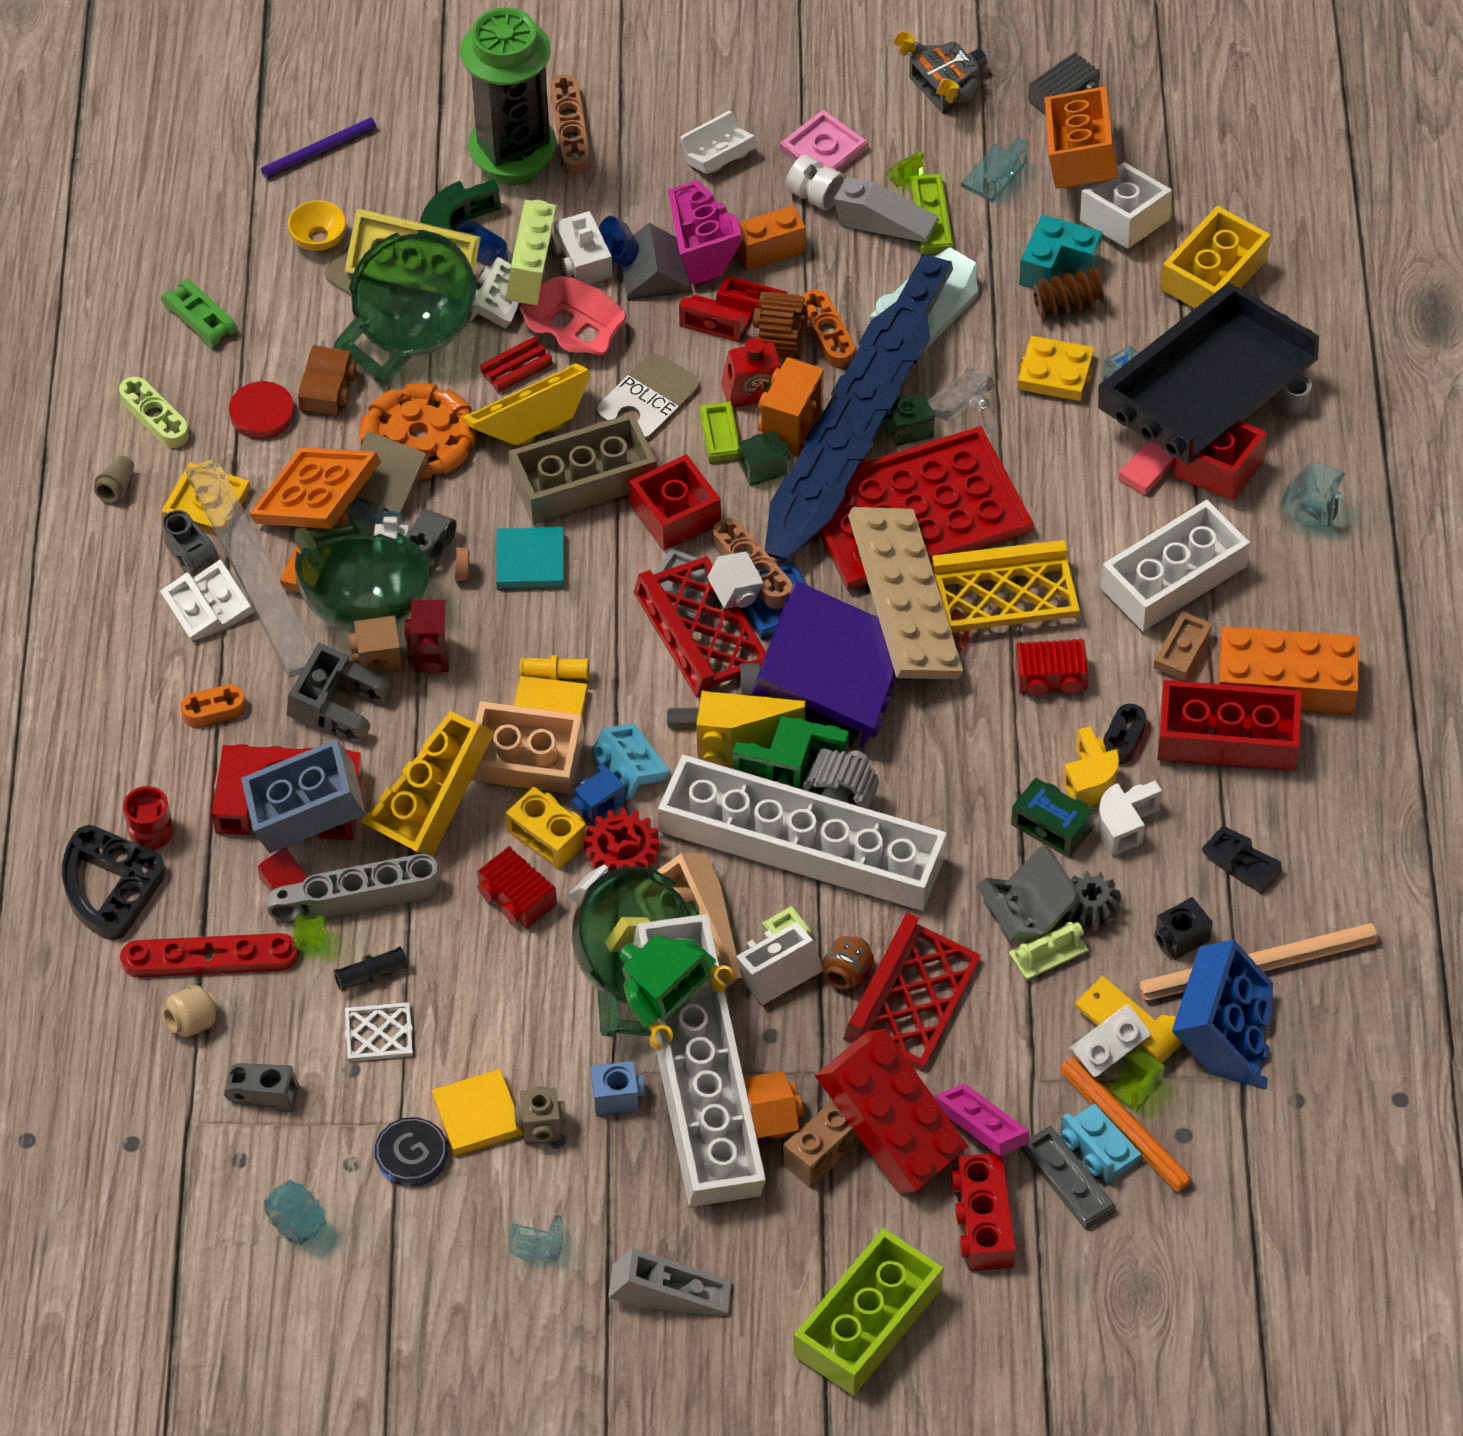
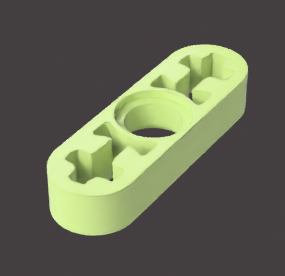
M129 377L121 382L119 393L122 404L164 446L179 448L187 443L189 431L186 420L146 380L141 377ZM137 393H140V395H141V399H142L141 402H140L139 397L136 395ZM151 408L163 410L156 417H149L145 414ZM167 423L169 428L172 430L171 432H168L167 430Z

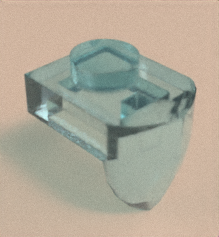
M558 1214L555 1216L549 1231L512 1223L508 1235L510 1254H514L525 1261L553 1262L558 1259L564 1240V1227L561 1216Z

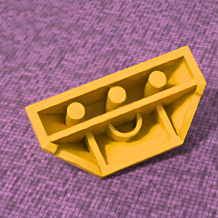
M575 363L490 405L463 416V422L480 432L513 445L529 444L535 439L534 436L545 431L552 432L558 430L563 426L564 422L573 418L591 374L589 369Z

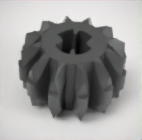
M1086 871L1083 874V879L1073 875L1071 881L1079 892V900L1067 912L1068 922H1079L1082 929L1086 925L1091 926L1095 932L1099 929V924L1109 928L1112 918H1117V915L1120 913L1121 893L1120 890L1115 889L1114 879L1103 881L1104 876L1102 872L1096 877H1091L1089 872Z

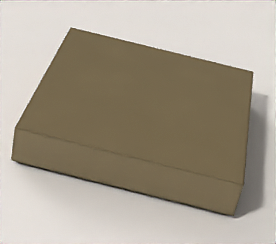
M367 431L359 451L377 452L381 463L355 498L403 516L429 455Z

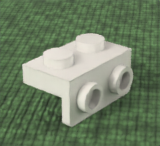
M727 111L680 136L687 164L705 174L719 171L726 163L741 159L749 151L758 147L755 136L738 127L735 114L731 111Z

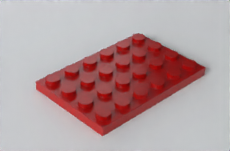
M978 426L859 464L845 490L846 495L834 518L819 535L848 591L868 584L848 517L852 507L914 509L930 564H932V556L973 551L1032 532L1034 523L982 426Z

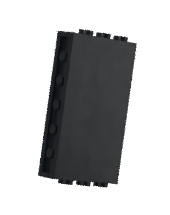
M1228 282L1098 385V409L1116 419L1121 425L1135 431L1146 441L1162 448L1170 456L1189 465L1318 360L1319 336L1312 330L1293 321L1287 315L1268 306L1262 300L1255 298Z

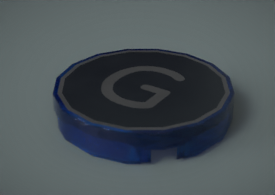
M418 1117L399 1119L390 1123L380 1132L375 1143L376 1164L381 1174L394 1184H410V1187L421 1186L434 1180L443 1171L448 1155L447 1140L441 1129L429 1120Z

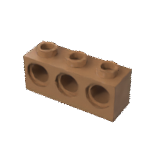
M833 1101L826 1105L783 1144L784 1167L809 1188L861 1142Z

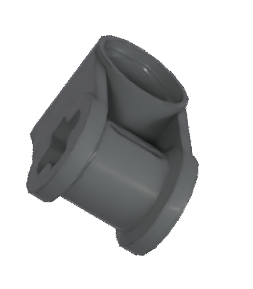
M425 508L420 511L415 523L404 537V548L408 552L406 566L414 573H426L435 566L445 548L450 545L457 528L455 519Z
M173 510L164 516L162 528L165 545L185 573L192 574L194 573V568L209 560L214 562L218 559V553L212 541L201 531L187 512Z

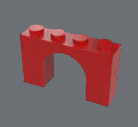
M245 744L223 745L212 809L215 833L250 835L251 819L241 780L242 777L313 748L255 747ZM345 749L353 761L361 791L363 777L361 752H352ZM356 819L319 833V839L354 841Z

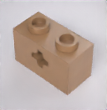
M395 616L354 621L356 633L349 634L352 661L379 674L402 671Z

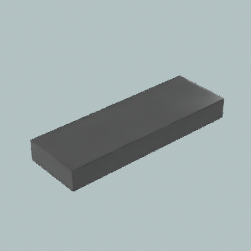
M1051 1125L1030 1137V1143L1021 1147V1151L1085 1230L1115 1212L1116 1205Z

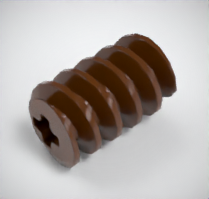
M1094 268L1089 269L1087 275L1083 271H1077L1075 277L1071 273H1066L1063 275L1062 280L1059 276H1052L1050 283L1046 278H1040L1037 285L1033 284L1034 303L1042 320L1046 317L1047 309H1050L1053 317H1058L1059 307H1062L1065 314L1069 315L1071 305L1073 304L1080 313L1083 311L1084 302L1088 303L1091 310H1095L1096 300L1099 299L1102 304L1104 303L1102 281L1099 272Z

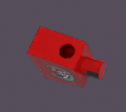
M750 338L745 342V347L734 348L728 351L721 384L726 402L731 401L732 408L757 404L763 392H769L775 369H781L774 343H764L759 338Z

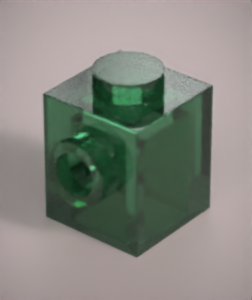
M925 392L899 398L892 411L885 416L883 420L884 430L887 435H892L896 447L934 438L935 417Z
M775 431L757 434L749 439L738 442V463L750 486L787 475V461L791 460L790 451L785 441L780 442Z

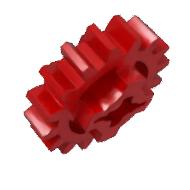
M622 808L620 815L616 816L611 810H608V818L605 820L599 816L595 817V826L588 825L587 837H584L586 861H592L593 870L606 865L609 877L612 873L617 874L618 881H622L624 874L629 873L632 879H636L637 870L640 869L642 872L647 873L649 871L648 862H657V852H660V840L658 839L657 827L651 828V819L649 817L641 821L639 811H635L632 816H628L625 808Z

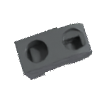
M238 1063L230 1068L224 1096L236 1104L249 1105L255 1103L257 1105L276 1106L278 1111L292 1112L299 1083L291 1065Z

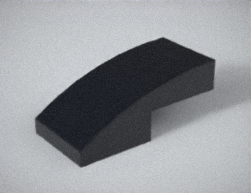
M1224 825L1202 847L1203 853L1220 868L1260 893H1263L1282 872L1281 861L1254 849L1251 838Z

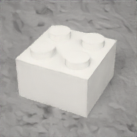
M1123 162L1117 166L1119 178L1111 179L1106 183L1094 182L1082 190L1080 221L1093 229L1102 231L1103 235L1129 249L1170 220L1172 189Z

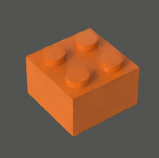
M787 357L781 369H775L771 379V388L769 392H763L758 404V410L762 411L758 430L762 432V446L799 457L805 446L804 441L812 426L817 423L823 411V368Z

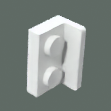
M497 257L490 267L487 265L483 267L476 282L480 283V287L478 290L474 289L466 302V306L470 307L466 316L467 320L472 321L477 314H480L505 329L509 326L519 305V302L506 300L511 268L510 263Z
M1124 1005L1068 1049L1074 1057L1082 1062L1093 1077H1097L1149 1037L1150 1031L1131 1006Z

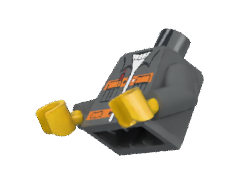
M900 31L893 43L900 46L898 51L902 56L907 54L910 56L909 78L942 114L958 103L964 105L971 103L979 89V68L988 63L983 50L978 48L967 54L957 42L952 41L943 45H923L916 42L915 37L907 31Z

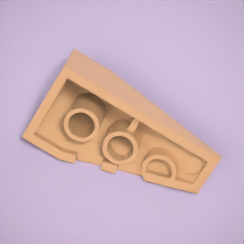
M681 853L632 888L644 916L650 922L708 914L719 966L725 965L730 967L734 973V978L730 983L723 977L722 982L726 984L727 988L742 978L736 959L737 955L721 885L707 853Z

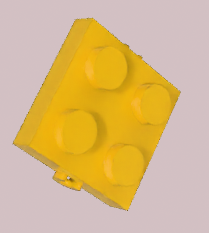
M1031 335L1025 357H1022L1019 365L1020 374L1017 389L1081 401L1085 385L1090 383L1092 376L1090 367L1094 357V347Z

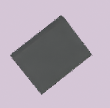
M648 223L618 247L627 300L691 292L689 278L679 253L677 237Z

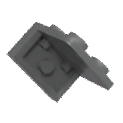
M1045 846L1039 847L1009 880L985 878L977 886L984 897L986 907L994 913L1001 924L1002 933L1011 941L1029 943L1046 935L1079 900V892L1052 850Z

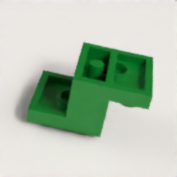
M781 716L770 749L763 748L755 743L746 744L736 741L733 750V769L802 789L814 758L821 749L825 748L833 752L838 750L839 753L845 751L848 754L849 731L842 730L833 725L824 726L807 722L802 718Z

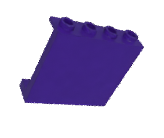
M796 581L784 603L750 696L766 697L770 691L789 700L805 701L806 708L862 732L858 746L863 748L870 736L876 738L883 723V719L879 718L880 712L884 714L892 697L891 694L887 693L888 688L893 689L898 679L895 675L879 618Z

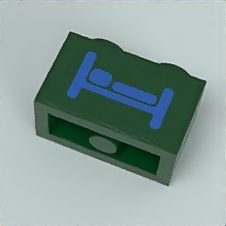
M1035 777L1013 804L1011 825L1070 859L1092 831L1094 810L1090 809L1085 802L1075 800L1062 793L1055 785L1045 783Z

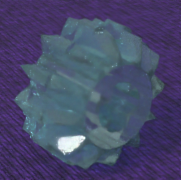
M288 1180L276 1187L264 1201L265 1213L271 1219V1224L291 1242L294 1241L302 1245L307 1240L314 1238L326 1224L325 1211L319 1206V1200L315 1199L311 1191H307L300 1183L296 1184L294 1181Z

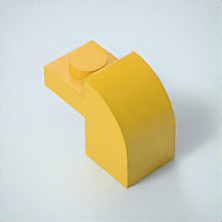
M1091 726L1078 729L1076 750L1081 760L1064 764L1063 785L1069 797L1081 800L1090 807L1099 804L1104 793L1116 784L1119 756L1117 749L1106 752L1103 740L1100 737L1096 738Z

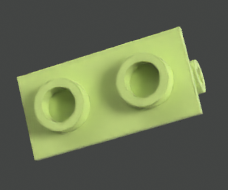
M1068 922L1057 930L1027 944H1021L1018 948L1009 951V955L1025 979L1028 980L1088 952V948L1080 938V936L1084 935L1081 925L1078 922L1074 924Z

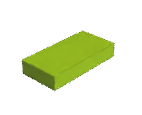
M731 401L699 405V416L708 462L716 463L741 459V448Z

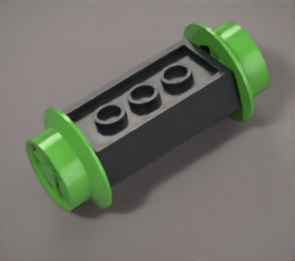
M506 7L489 10L478 17L473 27L462 40L460 54L463 65L471 73L476 126L469 136L468 147L470 156L474 163L496 182L505 185H520L535 179L551 161L556 151V135L549 124L546 64L550 58L551 47L547 34L541 27L535 24L528 14L518 9Z

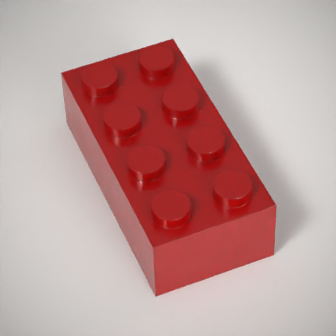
M1163 680L1157 760L1296 771L1300 747L1302 690Z
M885 1028L866 1032L814 1075L898 1193L919 1190L969 1147Z

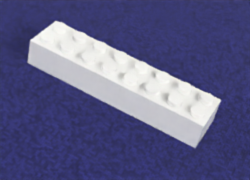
M682 754L658 807L660 833L924 911L946 856L947 832Z
M708 914L637 924L633 943L638 947L642 948L653 936L657 935L668 939H693L716 959L715 964L719 967ZM708 979L665 1021H662L660 1018L657 1020L659 1025H666L672 1030L673 1039L671 1043H669L664 1034L658 1033L655 1035L662 1046L661 1050H656L689 1207L760 1197L766 1181L725 991L722 993L715 992L710 987Z

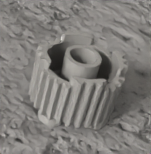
M824 748L814 758L802 789L869 809L878 788L879 779H877L878 775L874 774L875 770L870 769L871 765L868 764V756L862 752L851 751L849 754H846L845 751L839 753L838 750L833 752Z

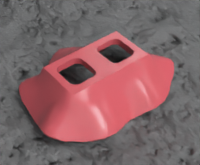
M565 276L551 278L541 285L538 306L522 303L520 306L525 322L532 331L541 334H553L563 349L575 353L585 352L605 355L610 348L613 336L627 318L625 311L603 291L577 279ZM559 312H565L574 317L563 328L551 322ZM586 326L599 332L591 342H584L576 337Z

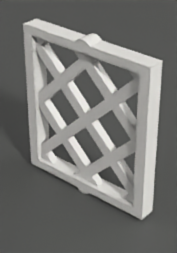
M409 1002L345 1008V1038L347 1039L348 1062L413 1057V1026L411 1025ZM396 1011L391 1017L385 1013ZM402 1012L407 1016V1023L404 1026L395 1020ZM371 1013L366 1019L359 1015ZM377 1015L386 1020L380 1028L370 1023ZM352 1017L361 1022L354 1031L350 1029V1019ZM390 1024L399 1029L392 1038L383 1032ZM365 1027L375 1032L368 1040L359 1035ZM403 1034L408 1036V1045L406 1047L396 1042ZM378 1036L387 1041L380 1050L371 1044ZM354 1038L363 1044L356 1052L351 1050V1041ZM392 1045L398 1049L395 1051H387ZM366 1048H368V1049H370L371 1051H373V1053H362V1052H363Z

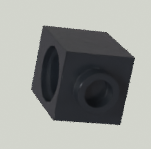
M1191 897L1157 915L1154 936L1160 948L1168 950L1176 960L1210 941L1213 922L1197 901ZM1181 928L1185 929L1186 931H1178L1176 929Z

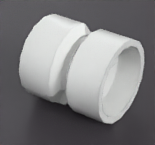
M804 154L791 167L786 179V189L802 199L808 197L809 203L827 211L835 204L834 198L844 182L845 176L830 166L823 167L822 162Z

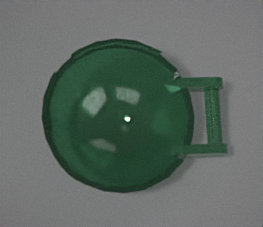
M418 230V234L402 236L399 233H395L377 242L363 255L355 267L348 289L351 292L352 312L355 319L336 339L333 348L351 351L352 359L375 377L374 381L379 386L384 387L412 356L432 353L450 344L463 331L475 307V276L466 255L451 240L426 230ZM362 333L373 344L393 354L383 366L354 344Z
M360 517L350 519V523L335 525L332 529L319 528L307 530L304 527L295 530V541L301 552L300 554L296 552V583L305 604L319 619L329 626L341 631L356 633L354 621L395 616L396 624H398L411 614V600H422L430 577V565L425 553L419 546L402 534L398 533L397 539L383 534L372 536Z
M632 866L620 867L603 874L586 890L574 914L571 936L574 956L581 972L589 983L597 989L600 1033L605 1037H614L616 1033L641 1036L651 1035L649 1028H643L639 1021L618 1019L617 1001L628 1004L623 989L626 981L622 970L624 963L620 961V952H611L606 946L605 941L621 917H647L650 922L699 915L692 900L686 902L673 888L676 882L656 870Z

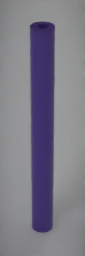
M372 117L367 118L261 167L262 175L265 179L270 178L376 129V124Z

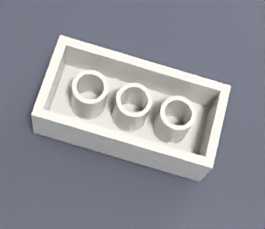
M1205 500L1103 563L1100 588L1142 631H1145L1246 568L1250 542L1208 500Z

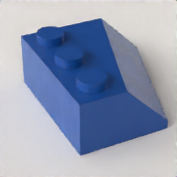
M1234 939L1199 946L1172 1032L1211 1075L1266 1090L1267 1077L1260 1075L1263 1060L1269 1059V1046L1264 1043L1265 1025L1271 1024L1273 982Z

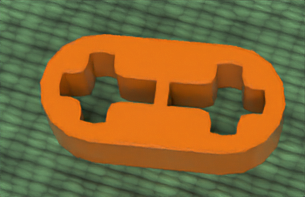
M232 684L191 693L184 697L180 704L184 723L194 728L235 719L241 716L246 708L244 692L240 687ZM232 698L234 704L228 705L225 700ZM199 707L201 712L194 714L192 708Z

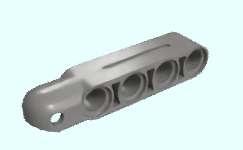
M417 854L314 874L305 879L304 882L281 886L272 890L266 899L267 911L272 918L280 922L292 923L307 919H328L429 899L436 895L440 888L438 865L432 856ZM283 909L290 910L287 916L282 915L280 912Z

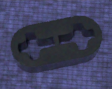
M1130 703L1120 706L1104 736L1103 742L1106 752L1114 750L1113 747L1117 746L1120 739L1124 740V746L1117 750L1119 756L1118 765L1124 764L1132 758L1145 730L1146 713L1137 704ZM1130 718L1136 719V721L1131 723L1129 729L1125 728V721H1128Z

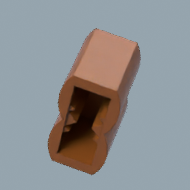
M312 346L306 371L299 388V410L338 416L341 406H347L349 400V388L347 386L349 381L355 380L357 363L352 362L351 351Z

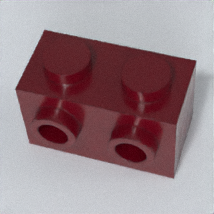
M446 599L411 600V619H405L404 621L407 659L414 660L415 673L435 674L438 672H449L450 637Z

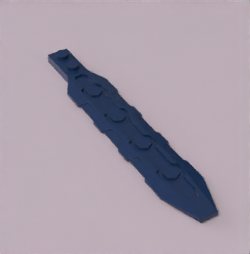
M922 254L897 301L870 321L858 343L859 349L845 374L839 377L831 392L832 398L818 423L813 425L808 433L800 456L790 474L785 475L770 502L765 552L770 557L788 562L831 523L846 495L845 490L861 462H864L872 448V440L886 414L892 411L897 402L901 386L913 364L918 363L931 339L927 317L953 271L952 261Z

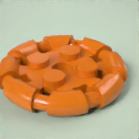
M430 383L406 384L405 389L398 391L391 389L385 392L369 406V414L362 417L359 430L361 445L367 431L424 452L429 455L428 458L436 456V461L426 462L419 480L432 479V475L439 473L445 475L459 467L469 457L468 451L475 446L478 430L465 424L462 419L463 416L472 411L467 401L450 389L443 391L438 389L436 384ZM434 401L441 403L439 408L431 406ZM380 419L388 421L387 425L381 423ZM459 420L458 423L452 425L450 424V422ZM417 430L427 432L426 435L420 437H413L411 435L412 432Z

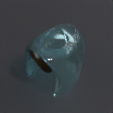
M1321 463L1306 465L1295 479L1289 482L1282 494L1281 508L1283 516L1290 521L1306 525L1330 527L1338 512V502L1342 494L1337 489L1345 477V473Z

